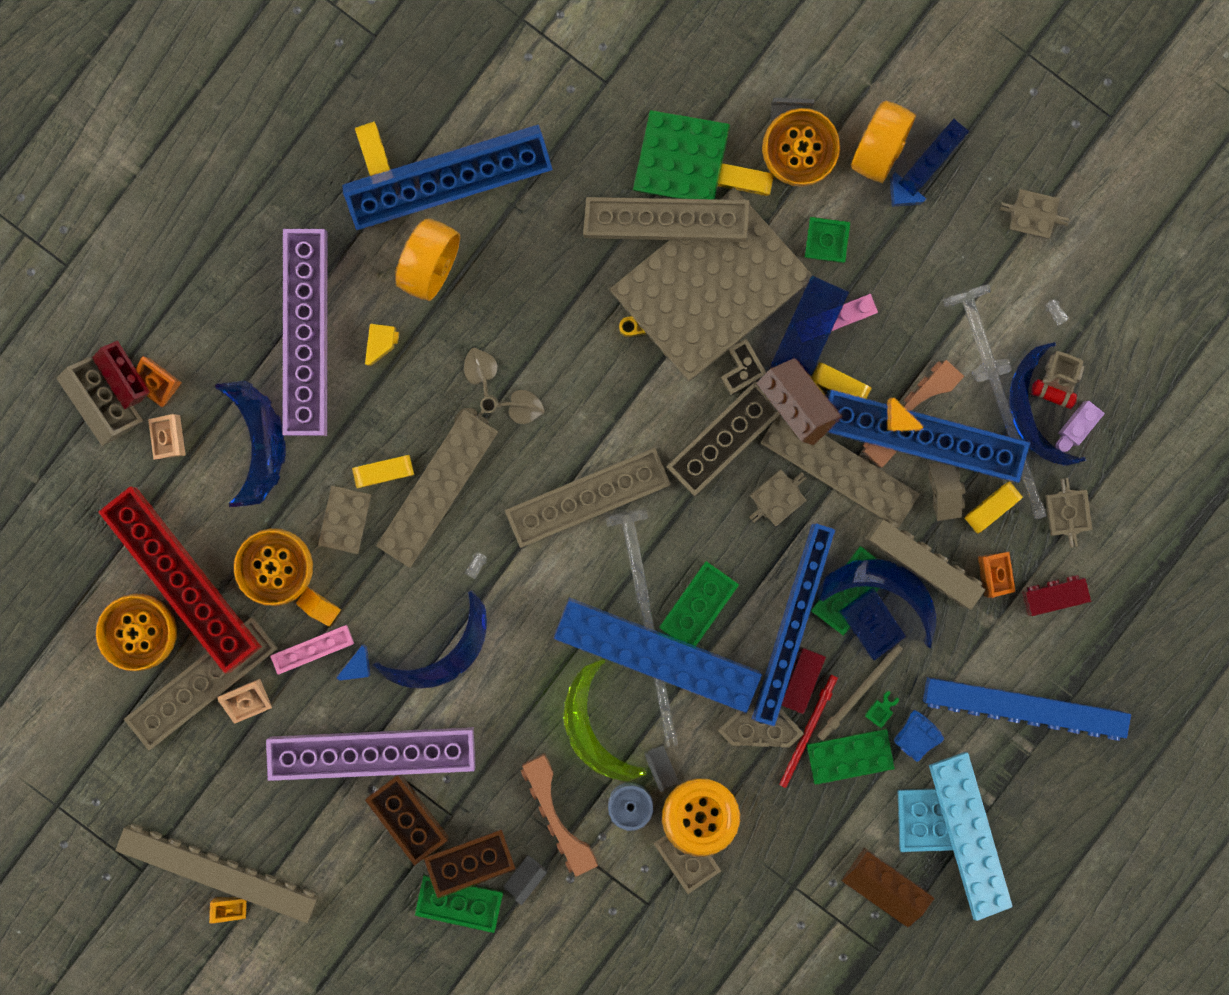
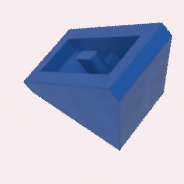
M896 172L890 177L892 207L921 205L926 200L923 195Z
M363 644L337 676L338 680L370 676L366 645Z

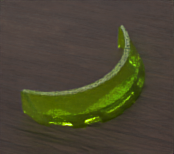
M601 658L584 666L573 680L564 705L565 729L570 737L572 748L578 757L592 770L619 781H631L647 775L646 768L627 764L611 755L598 741L589 722L587 711L588 692L597 670L602 664L606 663L605 658Z

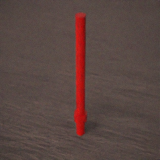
M830 675L825 688L821 689L819 701L779 783L780 786L787 787L827 701H830L833 695L832 690L838 677Z

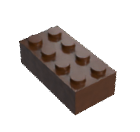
M395 775L365 799L414 866L439 848L449 838L403 775Z
M502 830L424 858L437 899L515 871V866Z

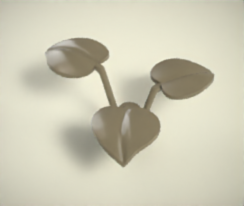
M472 348L468 352L464 363L465 376L472 384L483 382L485 397L481 400L480 407L482 410L479 414L474 408L464 409L489 424L488 420L482 417L484 413H492L497 407L510 406L509 416L514 422L519 424L530 423L544 414L545 410L539 398L527 390L514 391L511 395V402L498 403L495 396L488 394L486 381L492 379L497 373L498 366L496 360L489 353L477 348ZM464 409L458 412L454 424L456 423Z

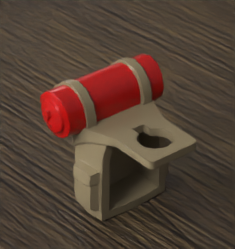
M1055 351L1047 360L1044 369L1046 374L1043 380L1037 379L1033 383L1031 394L1039 399L1060 405L1062 408L1072 409L1077 401V394L1073 392L1076 383L1080 382L1084 371L1083 360L1060 351Z

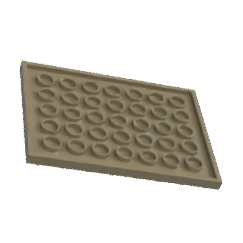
M733 188L719 200L745 199L736 188ZM750 205L748 242L669 240L612 286L609 291L685 379L690 382L813 281L814 276Z

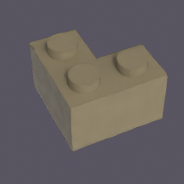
M747 339L737 343L728 350L737 368L721 376L720 379L730 396L766 374Z
M940 462L928 464V479L933 491V509L937 521L962 517V509L965 508L962 494H965V486L963 482L959 481V468Z

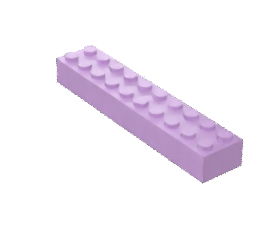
M283 229V435L327 436V231L325 229Z
M474 727L273 736L266 739L268 781L467 772L475 770Z

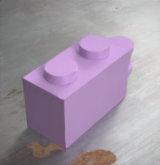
M1084 401L1058 432L1061 438L1056 443V449L1059 452H1066L1072 446L1080 445L1105 413L1090 401Z

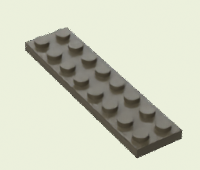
M586 197L583 236L584 238L748 242L749 200Z
M464 409L376 546L411 568L499 431Z
M781 414L772 422L760 442L763 446L881 519L892 520L898 525L896 527L898 529L920 495L825 435L815 445L802 442Z
M653 448L504 511L520 548L668 487L671 484L657 450Z
M251 617L244 624L262 648L231 673H224L207 652L124 718V721L148 751L152 750L278 649L254 617Z

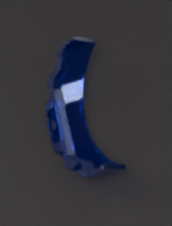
M1056 342L1033 348L1019 364L1010 386L1009 408L1016 431L1023 441L1030 443L1029 448L1033 452L1050 462L1068 466L1084 462L1086 457L1069 455L1048 442L1034 422L1029 403L1031 376L1045 352L1051 347L1056 346Z
M247 381L215 384V388L227 395L242 413L251 439L249 472L243 487L235 498L229 502V507L261 504L273 486L278 484L281 477L279 476L281 466L285 463L286 457L285 435H283V424L280 416L276 415L271 406L272 402Z
M882 559L856 560L830 572L825 577L817 594L821 601H825L840 591L854 587L882 588L902 597L915 609L921 618L926 631L924 643L928 648L932 647L936 629L934 603L927 588L910 570L903 566H897L894 562Z
M473 589L468 592L470 612L464 634L454 649L438 662L414 670L387 668L379 661L373 666L387 680L410 688H432L456 679L460 673L465 672L472 665L483 646L487 628L484 603Z

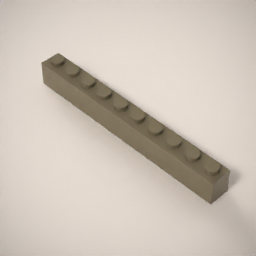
M137 824L124 827L115 850L307 924L311 919L319 898L312 890L297 889L296 885L291 882L285 881L282 883L276 881L277 878L272 875H260L256 869L239 867V864L232 860L223 861L214 853H202L198 847L192 845L186 847L181 845V841L177 839H165L162 837V834L155 831H150L149 833Z

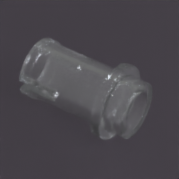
M1054 298L1045 304V311H1049L1057 325H1061L1069 317L1060 307V301H1056Z
M480 552L473 554L474 558L465 571V574L474 579L477 578L483 565L487 564L486 560L488 557Z

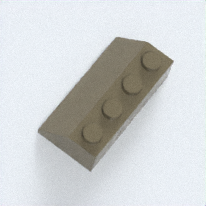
M90 356L66 367L56 379L100 444L104 446L118 439L142 423L143 420L134 406L124 410L92 359L93 356Z

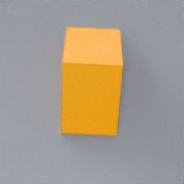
M890 398L887 401L888 430H921L923 428L895 398Z
M309 587L306 588L296 602L310 617L327 626L332 624L341 611L340 608Z
M215 897L210 902L209 923L246 919L247 901L238 897Z

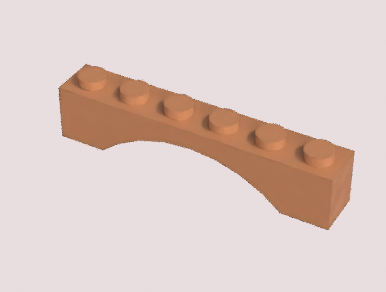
M947 360L942 363L938 361L931 368L933 373L928 378L924 376L917 384L919 388L916 392L913 393L911 391L904 398L906 403L903 407L906 410L912 411L919 403L929 397L951 392L963 379L964 375ZM868 443L863 444L865 448L862 452L879 468H882L896 453V451Z
M545 753L523 763L522 776L525 781L529 780L532 786L530 792L534 800L538 798L541 804L538 807L543 818L547 817L550 823L547 827L551 835H556L559 841L556 845L560 854H565L568 860L565 864L569 872H574L575 876H578L597 867L598 862L590 845L572 835L563 826L555 812L551 797V781L554 771Z

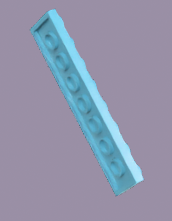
M963 752L930 764L929 768L973 919L978 921L1013 907L968 752Z

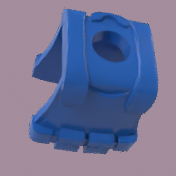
M916 710L912 711L906 724L894 738V742L916 762L930 749L941 744L944 740L939 729Z

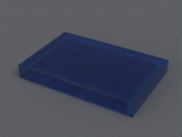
M870 588L839 611L873 661L906 637L874 588Z

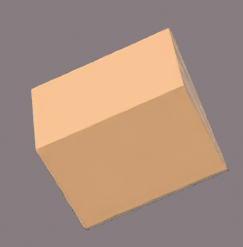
M170 414L148 419L153 460L186 456L180 415Z
M260 679L217 697L234 724L272 708Z

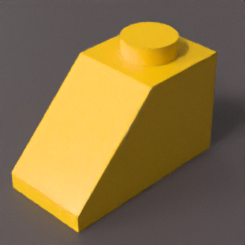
M370 324L365 365L372 366L393 350L394 344H398L399 332H396L395 327Z

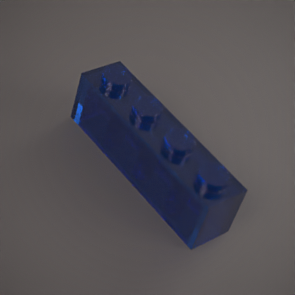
M953 118L898 183L914 196L969 131Z

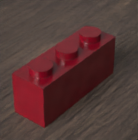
M118 340L101 347L92 357L124 410L141 403L150 393Z
M1072 575L1066 577L1067 581L1059 582V579L1048 581L1047 586L1039 587V584L1028 586L1027 591L1022 592L1027 615L1036 616L1091 602L1086 578Z
M801 647L800 651L798 650L781 706L804 714L826 659L824 655Z

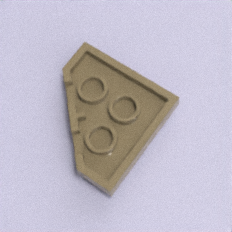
M760 690L753 696L747 713L738 710L717 729L732 746L789 748L804 734L781 708L775 727L752 720Z

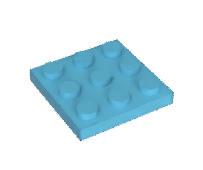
M936 789L898 790L899 851L953 850Z

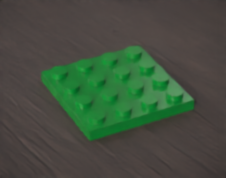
M650 110L633 190L635 192L674 199L714 200L730 125Z

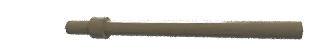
M896 644L835 716H831L828 719V724L817 735L822 741L825 740L833 729L836 730L839 727V722L903 650L901 646Z

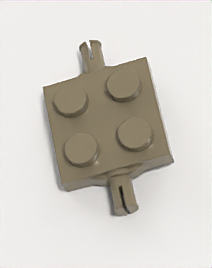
M1019 189L1017 200L1013 205L1003 202L1000 204V206H1004L1000 207V211L1011 213L1009 230L1050 239L1055 223L1067 226L1068 222L1064 221H1069V218L1058 216L1057 209L1060 198Z
M779 469L749 495L756 503L758 509L749 516L752 522L755 523L759 518L765 516L774 526H777L807 501L800 493L798 487L807 479L806 476L801 472L792 480Z
M1069 478L1060 479L1062 491L1056 494L1045 495L1050 535H1067L1069 547H1078L1076 534L1082 531L1093 530L1087 490H1070Z

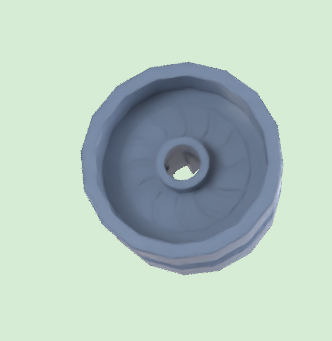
M624 782L618 785L611 792L608 800L609 815L612 822L621 829L629 831L644 827L650 821L653 813V802L649 791L643 785L635 782ZM630 803L634 805L632 810L630 807L627 809V805Z

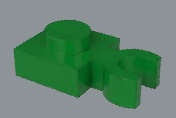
M886 691L883 694L882 702L876 699L864 715L880 728L884 726L894 713L889 708L899 702L897 697L891 702L888 701L890 691Z

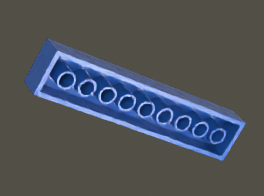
M538 124L343 184L342 187L355 228L359 230L553 169Z
M834 390L827 391L826 397L842 415V418L827 433L1020 483L1030 445L1029 442L909 410L907 411L923 426L921 430H888L887 404Z
M570 597L554 634V639L745 713L748 711L762 676L760 671Z

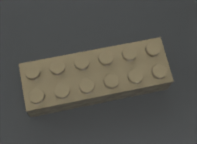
M755 381L679 453L666 468L693 496H696L770 425L780 413Z
M886 518L877 519L864 538L866 541L963 608L973 609L985 591L981 587L982 582L974 577H966L964 575L965 571L957 565L954 566L952 564L950 566L947 564L949 560L943 555L931 553V547L923 542L914 541L915 536L908 531L898 530L896 528L898 525L892 520Z

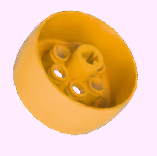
M887 100L883 101L874 114L851 163L852 169L870 180L883 183L905 146V140L912 128L916 115L901 105Z
M797 108L780 114L772 121L763 138L762 152L766 166L774 177L788 185L804 187L822 181L832 172L840 156L841 145L839 134L829 118L813 109ZM791 130L797 132L796 138L790 137L789 133ZM806 130L812 131L813 135L811 138L805 136ZM800 141L807 145L805 153H803V150L799 152L797 149ZM814 143L820 144L819 151L813 149ZM784 144H788L790 146V150L788 152H784L782 150V146ZM808 156L813 158L811 165H808L805 161ZM792 157H796L798 159L797 165H792L790 163V159Z
M428 218L421 221L412 232L401 254L395 275L397 287L419 299L432 300L443 286L452 268L460 244V234L453 228L436 220Z
M270 528L249 536L242 543L234 560V574L240 590L248 598L265 606H279L292 602L306 590L313 574V561L307 545L298 536L283 529ZM266 549L272 551L270 557L265 556L264 552ZM282 551L287 553V558L285 560H282L279 557V554ZM257 560L261 561L262 563L261 568L259 569L256 568ZM270 562H274L273 565L277 567L276 571H272L273 573L269 572L268 569ZM286 566L292 568L291 574L285 573ZM261 575H265L267 577V581L265 583H263L260 580ZM281 578L282 585L277 586L275 584V579Z
M134 593L114 600L104 609L96 626L97 645L102 655L108 662L126 671H143L159 665L169 656L177 639V624L172 611L164 602L147 594ZM141 615H145L147 617L145 623H142L139 620ZM126 616L131 617V622L129 624H126L124 622ZM150 627L155 629L153 636L148 633ZM132 628L139 633L135 636L136 638L131 635ZM120 629L123 630L122 638L120 636ZM143 641L148 643L147 649L141 647ZM128 642L133 644L132 650L126 646Z
M696 778L679 784L670 792L662 809V825L668 840L681 852L696 857L715 855L724 850L733 841L740 824L739 807L733 794L722 784L710 779ZM701 798L706 799L707 803L705 806H700L699 800ZM687 803L692 805V810L690 812H687L685 810V805ZM716 808L718 815L712 816L711 809ZM697 812H700L699 815L703 814L704 816L701 819V824L695 820ZM684 819L689 820L690 825L688 827L684 826ZM711 823L715 824L716 830L714 832H711L708 829V826ZM695 829L702 831L700 837L694 835Z

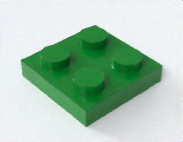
M810 217L804 258L845 263L850 222Z

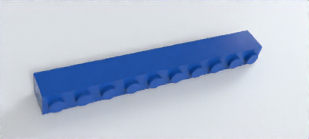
M817 523L811 524L751 718L752 720L775 727L835 529Z
M930 677L926 679L923 701L928 703L927 707L940 709V705L947 706L948 710L953 712H960V709L968 710V714L980 716V713H986L988 718L1000 719V716L1008 717V721L1020 723V720H1026L1028 725L1040 727V723L1048 724L1050 729L1060 730V727L1068 728V732L1080 734V730L1088 731V735L1100 737V734L1108 735V739L1120 741V737L1127 738L1131 714L1127 712Z

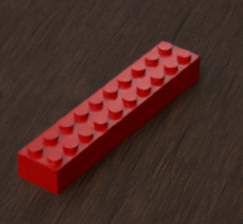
M130 486L98 512L224 673H231L262 648L138 488Z

